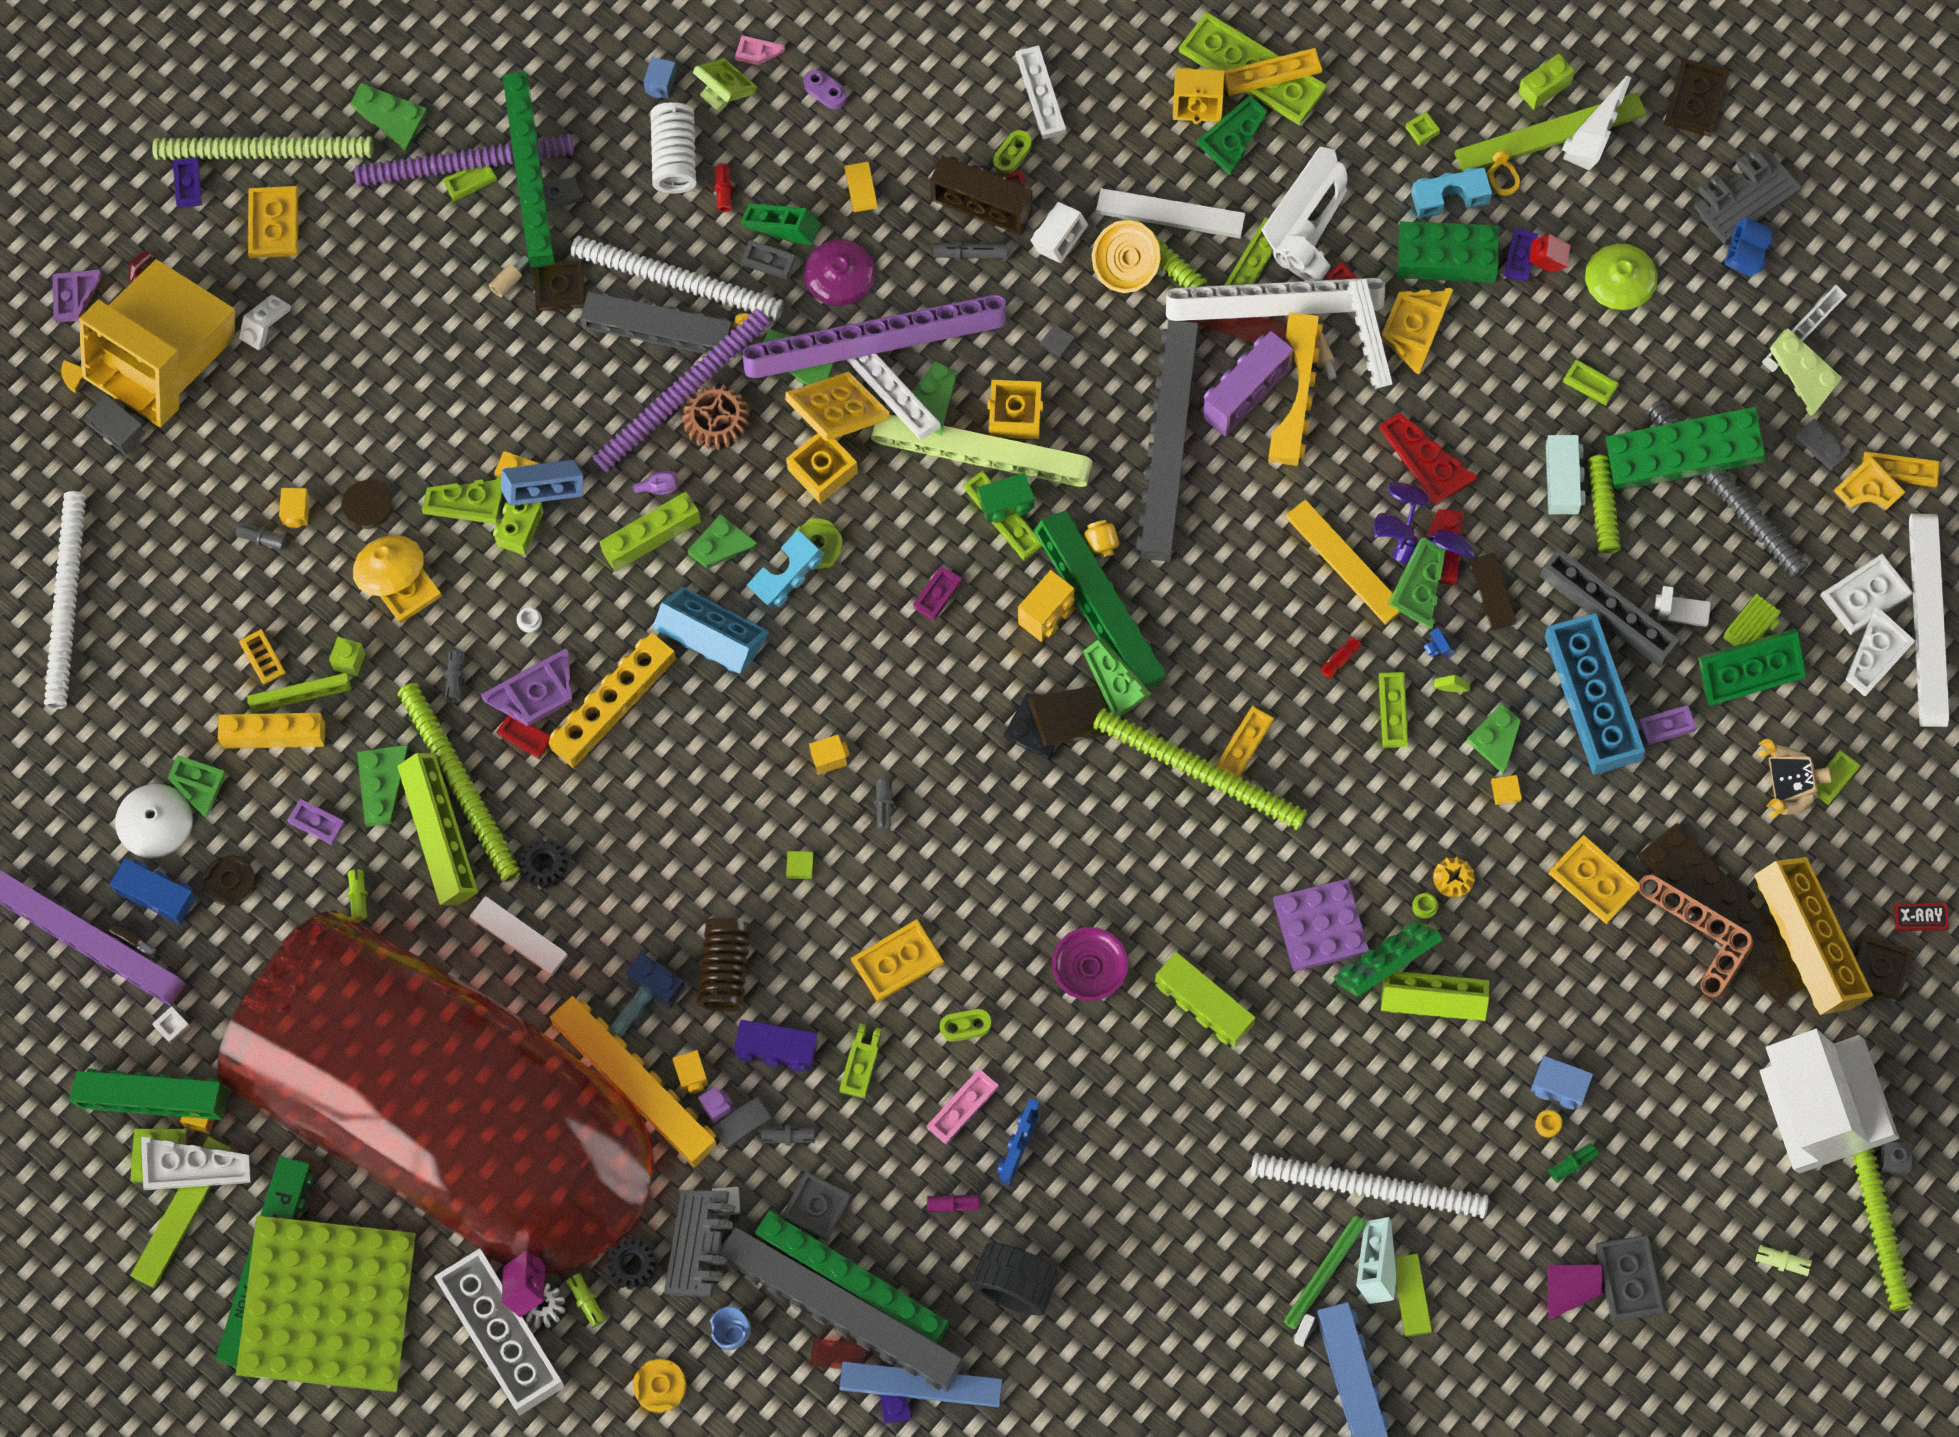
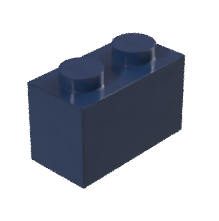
M642 952L626 972L629 982L669 1009L673 1007L685 991L682 979Z

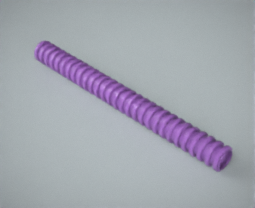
M567 134L566 137L559 135V138L552 136V139L544 137V140L537 138L540 160H543V157L550 159L551 156L557 158L561 154L564 157L568 153L570 156L574 153L573 140L570 134ZM506 143L505 146L499 144V147L491 145V148L484 146V149L476 147V150H472V148H469L468 151L462 149L461 152L455 150L452 154L448 151L445 155L438 153V156L431 154V157L423 155V158L416 156V159L408 157V160H404V158H401L398 162L395 159L391 163L389 161H385L384 164L378 162V165H374V163H370V166L363 164V167L355 165L354 173L356 184L362 187V184L369 186L370 183L376 185L380 181L383 184L386 180L392 182L393 179L400 181V178L407 180L408 177L415 179V176L422 178L423 175L430 177V174L437 176L440 172L443 175L447 171L449 173H453L454 170L460 172V169L467 171L468 168L475 170V167H479V169H483V166L488 168L490 165L497 167L500 163L504 166L507 162L513 164L514 155L512 145Z
M755 309L754 314H749L747 320L743 319V324H738L736 330L732 329L730 331L731 335H726L724 341L720 340V344L718 346L715 345L713 351L709 350L707 356H702L703 360L701 362L697 361L695 367L691 366L690 372L686 371L684 377L680 376V381H675L672 388L668 387L666 393H661V398L657 397L655 403L651 402L649 409L646 407L643 414L639 413V418H634L632 424L628 423V428H623L620 435L617 433L614 440L610 439V444H605L603 450L599 449V454L592 456L594 462L604 472H609L608 468L610 466L614 467L616 461L620 462L621 456L625 457L627 451L631 452V447L637 446L639 440L643 441L645 435H650L649 431H654L656 425L660 426L662 419L666 420V416L668 414L672 415V410H677L679 404L683 405L684 400H688L691 393L695 394L697 388H702V383L706 384L708 378L712 379L713 373L717 374L719 368L723 369L725 367L724 363H729L731 357L735 358L737 352H742L741 348H746L748 342H753L752 338L754 336L758 337L760 331L764 332V327L770 326L769 319L759 309Z

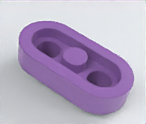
M811 70L805 74L803 82L808 94L830 109H839L844 106L847 96L846 90L842 85L821 70ZM817 78L819 81L815 83L812 82V79ZM832 92L838 93L836 96H831L830 94Z

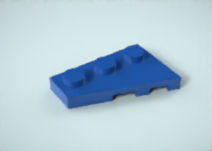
M1029 1098L1025 1111L1021 1112L1017 1123L1019 1127L1016 1135L1012 1134L1007 1149H1009L1007 1158H1002L997 1169V1173H1000L1001 1183L1010 1186L1039 1118V1101Z

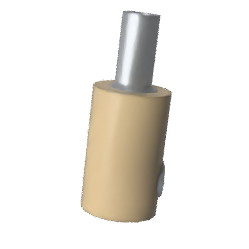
M523 256L514 266L508 264L489 284V288L502 298L521 279L520 271L529 263L528 258Z
M1322 333L1321 339H1316L1315 348H1319L1318 362L1316 364L1318 368H1324L1329 381L1337 378L1332 367L1335 359Z

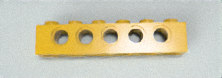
M652 632L647 638L643 637L638 641L633 653L630 656H624L619 662V667L613 674H607L598 690L590 692L581 708L573 710L563 727L556 728L550 735L548 742L551 750L573 769L676 660L674 650ZM643 659L651 660V663L647 666L639 665V662ZM626 677L634 678V681L630 684L622 683V680ZM609 695L617 696L614 702L604 701ZM592 713H597L600 715L599 718L594 721H590L587 719L588 716ZM580 731L583 733L578 739L570 738L573 732Z

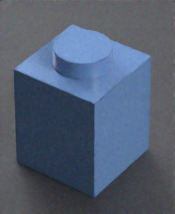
M651 57L643 81L645 93L654 98H669L677 74L675 62Z

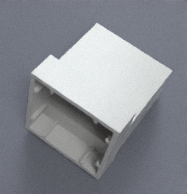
M1814 1029L1766 1047L1772 1066L1759 1071L1793 1170L1800 1174L1899 1139L1866 1042L1860 1035L1834 1044L1820 1031Z

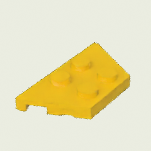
M1445 288V291L1430 292V290L1399 292L1383 329L1381 339L1419 375L1452 296L1453 289Z

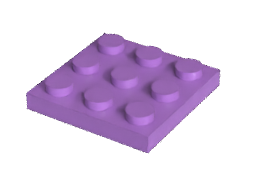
M1348 879L1273 897L1293 972L1361 956L1369 950Z

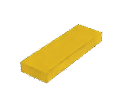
M1864 452L1862 463L1872 456L1898 483L1937 487L1940 461Z
M1252 706L1215 767L1219 765L1221 770L1227 769L1229 774L1235 773V777L1238 778L1269 730L1274 718Z

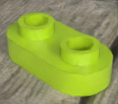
M1021 130L1012 132L995 153L993 166L998 173L1004 175L1014 172L1030 152L1031 137L1027 132ZM1020 143L1023 144V147L1017 148L1015 145ZM1003 162L1010 163L1008 166L1002 165Z
M982 1009L948 1014L940 1022V1033L945 1040L950 1042L982 1037L991 1029V1017ZM976 1021H981L983 1026L976 1028L973 1024ZM950 1026H956L958 1030L954 1033H951L948 1031V1028Z

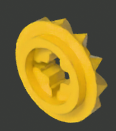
M1458 857L1446 858L1438 863L1433 874L1434 884L1438 891L1445 896L1453 898L1464 896L1474 885V869L1471 868L1467 861H1463ZM1460 870L1458 878L1461 881L1454 880L1448 884L1450 878L1448 872L1455 873Z

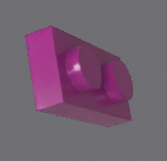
M940 566L914 602L913 609L935 621L962 583V578Z

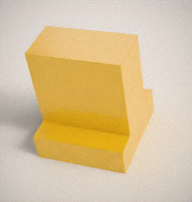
M156 259L109 305L98 299L79 318L82 378L113 398L118 399L121 403L161 428L179 410V394L235 339V309Z

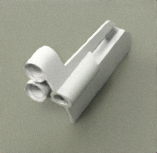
M1325 147L1318 148L1261 229L1274 250L1273 256L1276 262L1283 268H1288L1304 281H1321L1330 269V264L1323 257V252L1318 251L1315 245L1347 192L1346 169L1341 162L1337 161L1335 150ZM1333 183L1335 195L1317 220L1309 221L1308 217Z

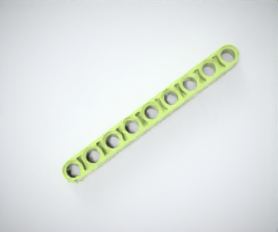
M889 414V420L874 425L871 436L874 442L885 446L1016 474L1025 472L1026 476L1077 487L1087 486L1093 463L1090 458L1083 455L943 426L942 436L933 432L920 441L898 416Z

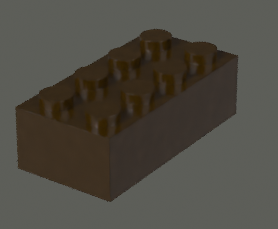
M944 155L941 156L931 176V201L1014 234L1022 235L1033 212L1032 190L1025 184H1015L1008 181L1002 175H992L985 172L979 166H969L962 163L956 157H946Z

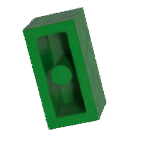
M1025 472L977 487V497L987 523H999L1015 514L1024 515L1035 507V499Z

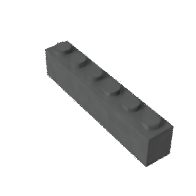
M588 292L580 318L583 329L708 354L709 350L713 351V347L715 345L718 346L720 340L724 341L726 335H731L730 331L733 329L732 322L724 317L717 316L711 318L704 316L700 312L693 311L687 313L676 307H659L652 302H634L628 297H610L604 292Z
M1560 548L1544 564L1541 578L1588 614L1596 613L1601 624L1659 668L1676 651L1680 639Z

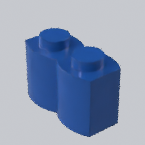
M1748 217L1739 221L1733 233L1732 244L1727 252L1725 265L1749 277L1760 273L1766 264L1764 259L1765 251L1770 248L1773 241L1771 238L1772 229Z

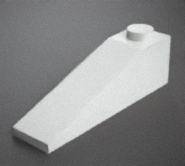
M1626 76L1572 138L1567 137L1562 148L1565 151L1564 160L1587 170H1590L1599 161L1611 133L1608 130H1610L1618 114L1615 110L1620 107L1631 77Z

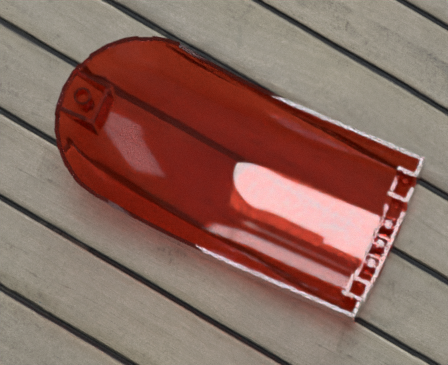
M337 910L321 912L302 923L291 933L244 996L224 1034L217 1061V1079L221 1080L222 1084L230 1090V1095L375 1180L449 1228L477 1249L480 1248L493 1261L504 1266L525 1251L542 1260L545 1264V1273H557L584 1265L599 1258L598 1255L610 1246L614 1247L637 1222L647 1203L650 1194L651 1177L654 1176V1152L650 1133L637 1109L621 1092L547 1035L498 1002Z

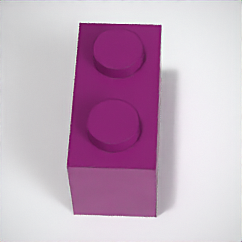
M525 1251L503 1266L502 1304L519 1317H522L544 1302L545 1264L540 1258L534 1257L531 1253Z

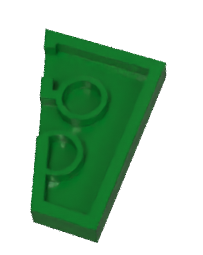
M1250 95L1197 140V145L1231 176L1267 116V111Z

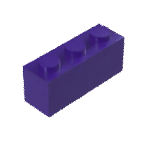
M740 1019L734 1052L735 1056H739V1059L745 1062L760 1060L765 1061L764 1064L768 1066L779 1067L782 1064L790 1066V1069L794 1071L805 1072V1069L812 1070L818 1036L817 1033Z

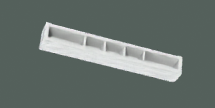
M1362 279L1351 282L1347 289L1349 295H1352L1353 301L1351 305L1353 311H1356L1357 317H1355L1356 325L1360 327L1359 337L1364 343L1363 353L1368 359V362H1366L1367 369L1372 374V377H1370L1371 384L1375 386V389L1392 385L1367 280Z
M1835 285L1793 328L1792 332L1801 341H1804L1847 295ZM1772 352L1762 361L1772 372L1780 366Z

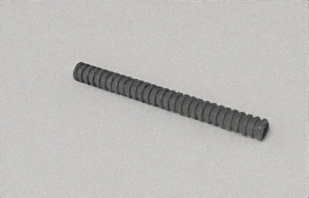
M1663 400L1653 403L1646 412L1647 417H1652L1651 421L1657 423L1656 426L1680 421L1678 417H1674L1675 413L1673 411H1669L1668 405L1664 406L1665 402ZM1726 470L1703 474L1702 478L1708 480L1707 484L1713 486V491H1718L1717 495L1723 497L1722 501L1724 503L1727 502L1729 508H1733L1732 512L1738 514L1739 520H1744L1743 524L1749 526L1748 530L1754 532V537H1759L1758 541L1764 543L1763 547L1765 549L1768 548L1771 555H1775L1774 559L1780 561L1779 565L1785 566L1784 570L1790 572L1789 576L1791 578L1797 577L1807 568L1808 562L1802 560V555H1797L1798 551L1792 549L1793 545L1791 543L1788 544V540L1785 537L1782 538L1783 534L1777 532V527L1772 526L1770 520H1766L1767 516L1761 514V509H1756L1757 505L1751 503L1752 499L1750 497L1746 498V493L1740 491L1741 487L1735 485L1736 481L1730 480L1731 476L1725 474Z

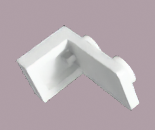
M270 295L243 316L239 339L260 350L265 346L268 328L287 314L291 309V305L274 295Z
M1663 586L1661 594H1656L1654 609L1658 610V621L1708 626L1710 602L1672 597L1673 587Z

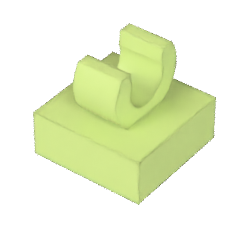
M706 86L700 94L717 112H720L728 103L709 86Z

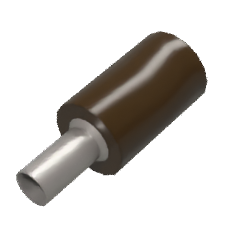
M116 921L108 932L109 936L135 952L140 950L152 958L157 951L143 942L145 938L143 935L120 921Z

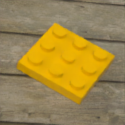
M849 371L786 392L785 400L825 441L889 420V411Z

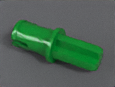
M1589 1143L1572 1155L1568 1153L1566 1155L1567 1158L1548 1168V1172L1552 1179L1559 1183L1560 1180L1571 1173L1579 1172L1582 1166L1598 1157L1599 1152L1592 1143Z

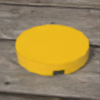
M660 1358L645 1363L635 1374L633 1382L634 1394L640 1405L651 1412L657 1413L668 1412L677 1407L685 1397L687 1388L685 1375L679 1366L670 1360Z

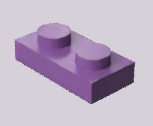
M1688 705L1639 719L1638 722L1647 746L1696 731V725Z
M302 799L298 801L287 820L289 824L332 846L346 825L343 820Z

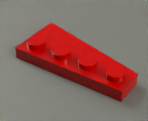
M1398 413L1379 425V430L1435 506L1477 481L1478 477L1473 472L1467 471L1461 466V462L1455 457L1449 456L1438 443L1431 441L1420 428L1402 413Z

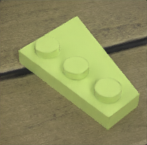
M1785 329L1770 347V350L1783 372L1790 377L1795 386L1796 394L1798 397L1801 396L1807 406L1805 409L1811 416L1819 409L1842 377L1792 331Z

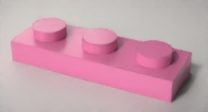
M978 1069L927 1125V1129L947 1145L999 1088V1085Z

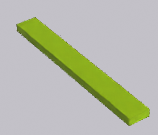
M1638 92L1624 96L1620 107L1615 110L1618 114L1611 127L1646 116V111ZM1601 104L1455 150V157L1461 171L1464 172L1472 167L1479 169L1493 166L1495 164L1493 156L1500 151H1507L1509 155L1508 160L1565 143L1567 137L1572 138Z

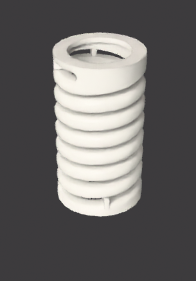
M670 102L657 105L650 113L652 185L656 190L664 193L677 194L690 191L696 186L694 110L683 103Z

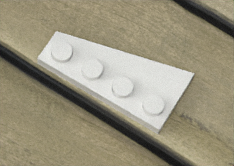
M141 1136L144 1190L251 1183L249 1155L217 1149H206L194 1145L177 1144L165 1140H154Z

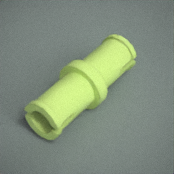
M1763 1245L1759 1246L1758 1252L1766 1254L1768 1257L1757 1254L1756 1262L1759 1261L1779 1267L1778 1270L1780 1271L1786 1269L1808 1276L1810 1269L1801 1267L1799 1264L1810 1267L1812 1260L1791 1255L1787 1250L1781 1252L1764 1247Z

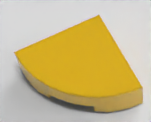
M64 360L61 367L62 378L68 388L77 393L84 380L82 378V367Z

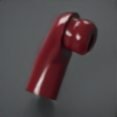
M143 250L130 262L128 276L130 283L141 274L142 268L152 260V255L148 251Z

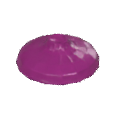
M837 239L825 242L812 251L805 262L803 276L807 289L816 299L827 305L845 306L858 302L869 293L875 282L876 268L872 256L864 247L853 241Z
M1082 927L1069 932L1057 943L1052 955V973L1058 986L1069 996L1082 1001H1098L1112 995L1123 984L1128 972V956L1123 944L1112 933L1098 927Z

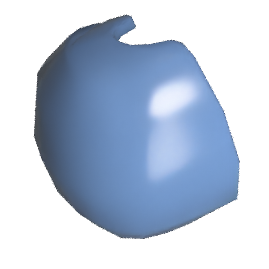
M726 1306L719 1309L711 1317V1336L719 1347L725 1350H734L744 1346L750 1337L751 1325L747 1316L738 1307Z

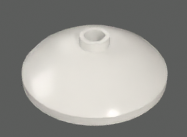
M163 784L145 785L132 791L120 804L116 814V831L119 839L130 852L145 858L164 857L178 850L189 837L193 825L192 810L186 798L178 790ZM150 812H154L155 816L151 819H148L147 815Z

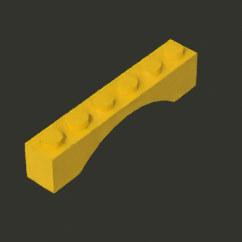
M1289 312L1285 343L1293 348V358L1297 366L1299 378L1298 392L1290 413L1272 432L1268 462L1298 466L1299 459H1304L1306 444H1301L1302 434L1307 435L1309 420H1304L1305 412L1311 411L1313 396H1308L1309 387H1314L1316 372H1311L1312 363L1318 362L1319 348H1315L1316 339H1321L1323 327L1322 324H1318L1319 316Z

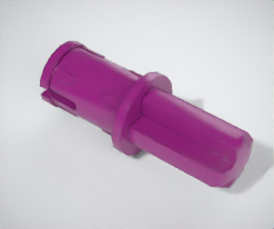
M951 1193L949 1196H927L928 1213L951 1211V1214H954V1211H974L980 1208L978 1195H954V1193Z

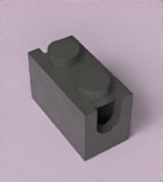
M105 395L85 417L92 428L126 455L146 435L145 431L141 429L144 422L136 414H128L125 411L126 407L118 399L112 400Z

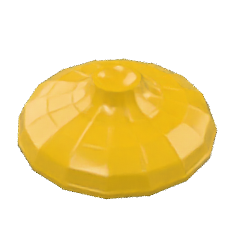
M1132 220L1114 222L1105 228L1096 239L1092 252L1093 269L1099 281L1110 290L1121 293L1135 292L1148 285L1158 272L1161 260L1160 245L1154 233L1144 224Z
M389 535L380 537L367 544L359 552L353 566V579L358 588L369 595L385 596L397 593L408 587L419 576L424 565L423 552L418 543L405 536Z

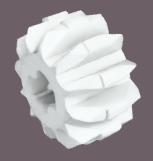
M549 1283L544 1285V1301H546L548 1307H543L542 1311H540L538 1306L524 1314L527 1315L525 1321L528 1324L534 1321L535 1328L539 1329L542 1322H544L546 1328H550L549 1320L553 1319L556 1323L560 1321L556 1313H565V1309L559 1306L565 1303L564 1297H558L559 1289L555 1288L551 1291Z

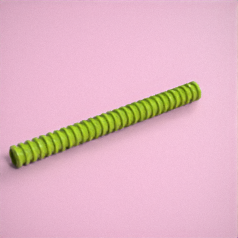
M409 683L403 686L398 692L399 698H402L401 701L405 705V709L409 711V716L413 718L412 721L416 724L417 730L420 731L419 734L421 737H424L423 741L427 744L428 750H431V754H436L442 775L446 776L445 780L449 783L450 789H453V795L457 796L456 800L460 803L461 809H464L463 813L465 816H468L467 820L472 822L471 827L475 829L474 832L479 836V841L483 842L482 847L486 849V854L490 855V861L494 862L493 866L497 869V874L502 875L500 877L501 881L510 882L516 879L521 874L522 869L517 867L518 862L514 860L515 857L510 853V848L506 847L507 843L503 840V835L499 834V828L495 827L496 823L492 820L491 814H488L489 810L487 807H484L485 803L481 801V796L477 794L478 791L473 787V782L469 781L470 776L466 774V769L462 768V762L459 761L458 755H455L456 751L454 748H451L452 744L448 741V737L444 735V730L440 728L441 725L437 722L436 716L433 715V710L429 709L430 705L426 702L425 696H422L423 693L419 689V685L417 683Z
M1105 708L1100 710L1093 724L1094 729L1100 728L1102 733L1106 731L1108 736L1114 735L1116 740L1122 739V743L1126 744L1128 742L1130 747L1136 746V750L1140 751L1142 749L1144 754L1147 755L1149 753L1152 758L1157 757L1158 761L1161 762L1163 760L1166 765L1171 764L1173 765L1172 768L1176 769L1177 767L1180 769V772H1187V776L1193 775L1195 780L1199 778L1201 783L1207 782L1209 787L1213 785L1215 790L1221 789L1223 794L1229 793V797L1233 798L1235 796L1237 801L1243 800L1245 805L1249 803L1251 808L1257 807L1259 812L1263 810L1266 812L1265 815L1269 816L1271 814L1273 819L1279 818L1281 823L1286 822L1287 826L1290 827L1292 825L1295 830L1300 829L1307 815L1306 809L1302 811L1299 809L1300 806H1292V802L1287 803L1285 802L1286 799H1279L1278 795L1275 794L1273 796L1270 791L1265 792L1264 788L1261 787L1259 789L1256 787V784H1249L1250 781L1248 780L1243 781L1241 776L1235 777V773L1229 774L1227 769L1221 770L1219 765L1217 767L1213 766V762L1207 763L1205 758L1203 760L1199 759V755L1193 756L1191 751L1185 752L1183 747L1179 749L1177 744L1171 745L1169 740L1167 742L1163 741V737L1157 738L1155 733L1149 734V730L1143 731L1141 726L1136 727L1135 723L1132 722L1130 724L1127 719L1122 720L1121 716L1117 715L1116 717L1113 712H1106L1107 709Z
M1871 1148L1852 1155V1158H1855L1853 1163L1854 1166H1857L1855 1171L1859 1174L1857 1179L1861 1182L1860 1189L1863 1190L1861 1195L1865 1198L1863 1203L1867 1206L1865 1211L1869 1214L1867 1219L1871 1222L1869 1227L1873 1230L1871 1235L1875 1238L1873 1243L1877 1246L1875 1251L1879 1254L1877 1259L1881 1262L1879 1267L1883 1270L1881 1275L1885 1278L1883 1283L1887 1286L1885 1291L1889 1294L1887 1299L1891 1302L1889 1307L1890 1310L1900 1311L1912 1307L1914 1303L1910 1300L1912 1295L1908 1292L1910 1287L1906 1284L1908 1279L1904 1276L1906 1271L1902 1268L1904 1263L1900 1260L1902 1255L1898 1252L1900 1248L1896 1244L1898 1239L1893 1235L1896 1231L1891 1227L1893 1221L1889 1219L1891 1213L1887 1211L1889 1205L1885 1203L1887 1197L1883 1195L1885 1189L1881 1187L1883 1181L1879 1179L1881 1173L1877 1171L1879 1165L1875 1163L1877 1161V1157L1873 1155L1875 1149Z

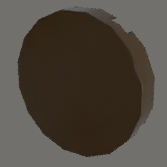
M363 480L354 483L347 489L342 499L343 513L352 525L363 529L374 528L373 526L384 523L390 516L393 506L390 493L386 487L373 480Z
M236 855L219 857L206 869L204 874L205 889L209 897L218 904L224 906L238 905L246 901L253 893L256 885V875L250 863L242 857Z

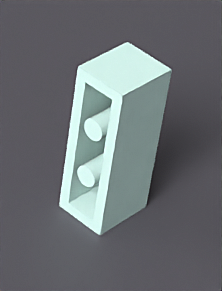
M1548 435L1546 442L1548 514H1579L1581 506H1585V490L1580 488V482H1584V467H1580L1579 459H1583V444H1579L1578 435Z

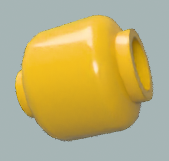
M1106 520L1087 525L1088 529L1083 535L1092 554L1099 555L1100 559L1114 555L1113 550L1120 544L1115 526L1107 523Z

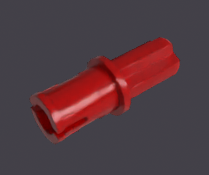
M719 163L715 166L716 185L714 186V191L717 193V210L719 212H729L733 209L731 201L733 185L730 184V168L728 164Z

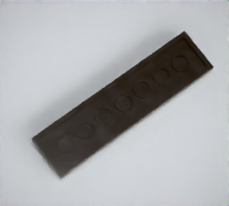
M1678 823L1674 824L1639 853L1638 858L1656 877L1745 929L1752 935L1754 945L1742 964L1741 969L1778 1009L1806 987L1796 963L1791 958V952L1778 930ZM1673 894V896L1680 902L1679 895ZM1694 908L1690 911V914L1698 921L1702 918L1703 911L1700 908ZM1717 921L1712 925L1713 934L1719 935L1725 930V924L1722 921ZM1738 935L1734 940V945L1737 948H1743L1748 943L1746 935ZM1716 941L1720 947L1723 946V944Z

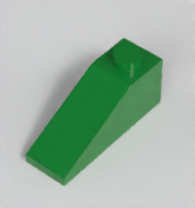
M749 203L740 225L791 243L812 245L821 223L807 208Z

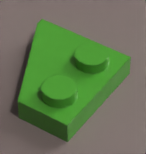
M1501 704L1467 738V742L1503 774L1506 771L1521 720Z
M177 755L168 779L203 817L208 818L226 773L223 770Z

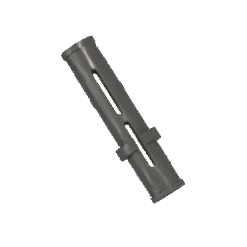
M956 241V243L933 242V258H955L957 261H960V258L1007 260V244L961 243V241Z

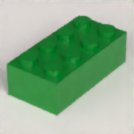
M1400 221L1397 249V279L1495 283L1498 272L1499 226Z

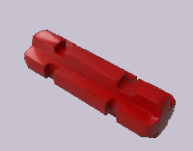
M1350 637L1345 646L1343 645L1330 658V661L1321 667L1320 672L1326 678L1331 679L1336 674V671L1340 670L1347 663L1353 653L1355 654L1361 648V642L1355 637Z

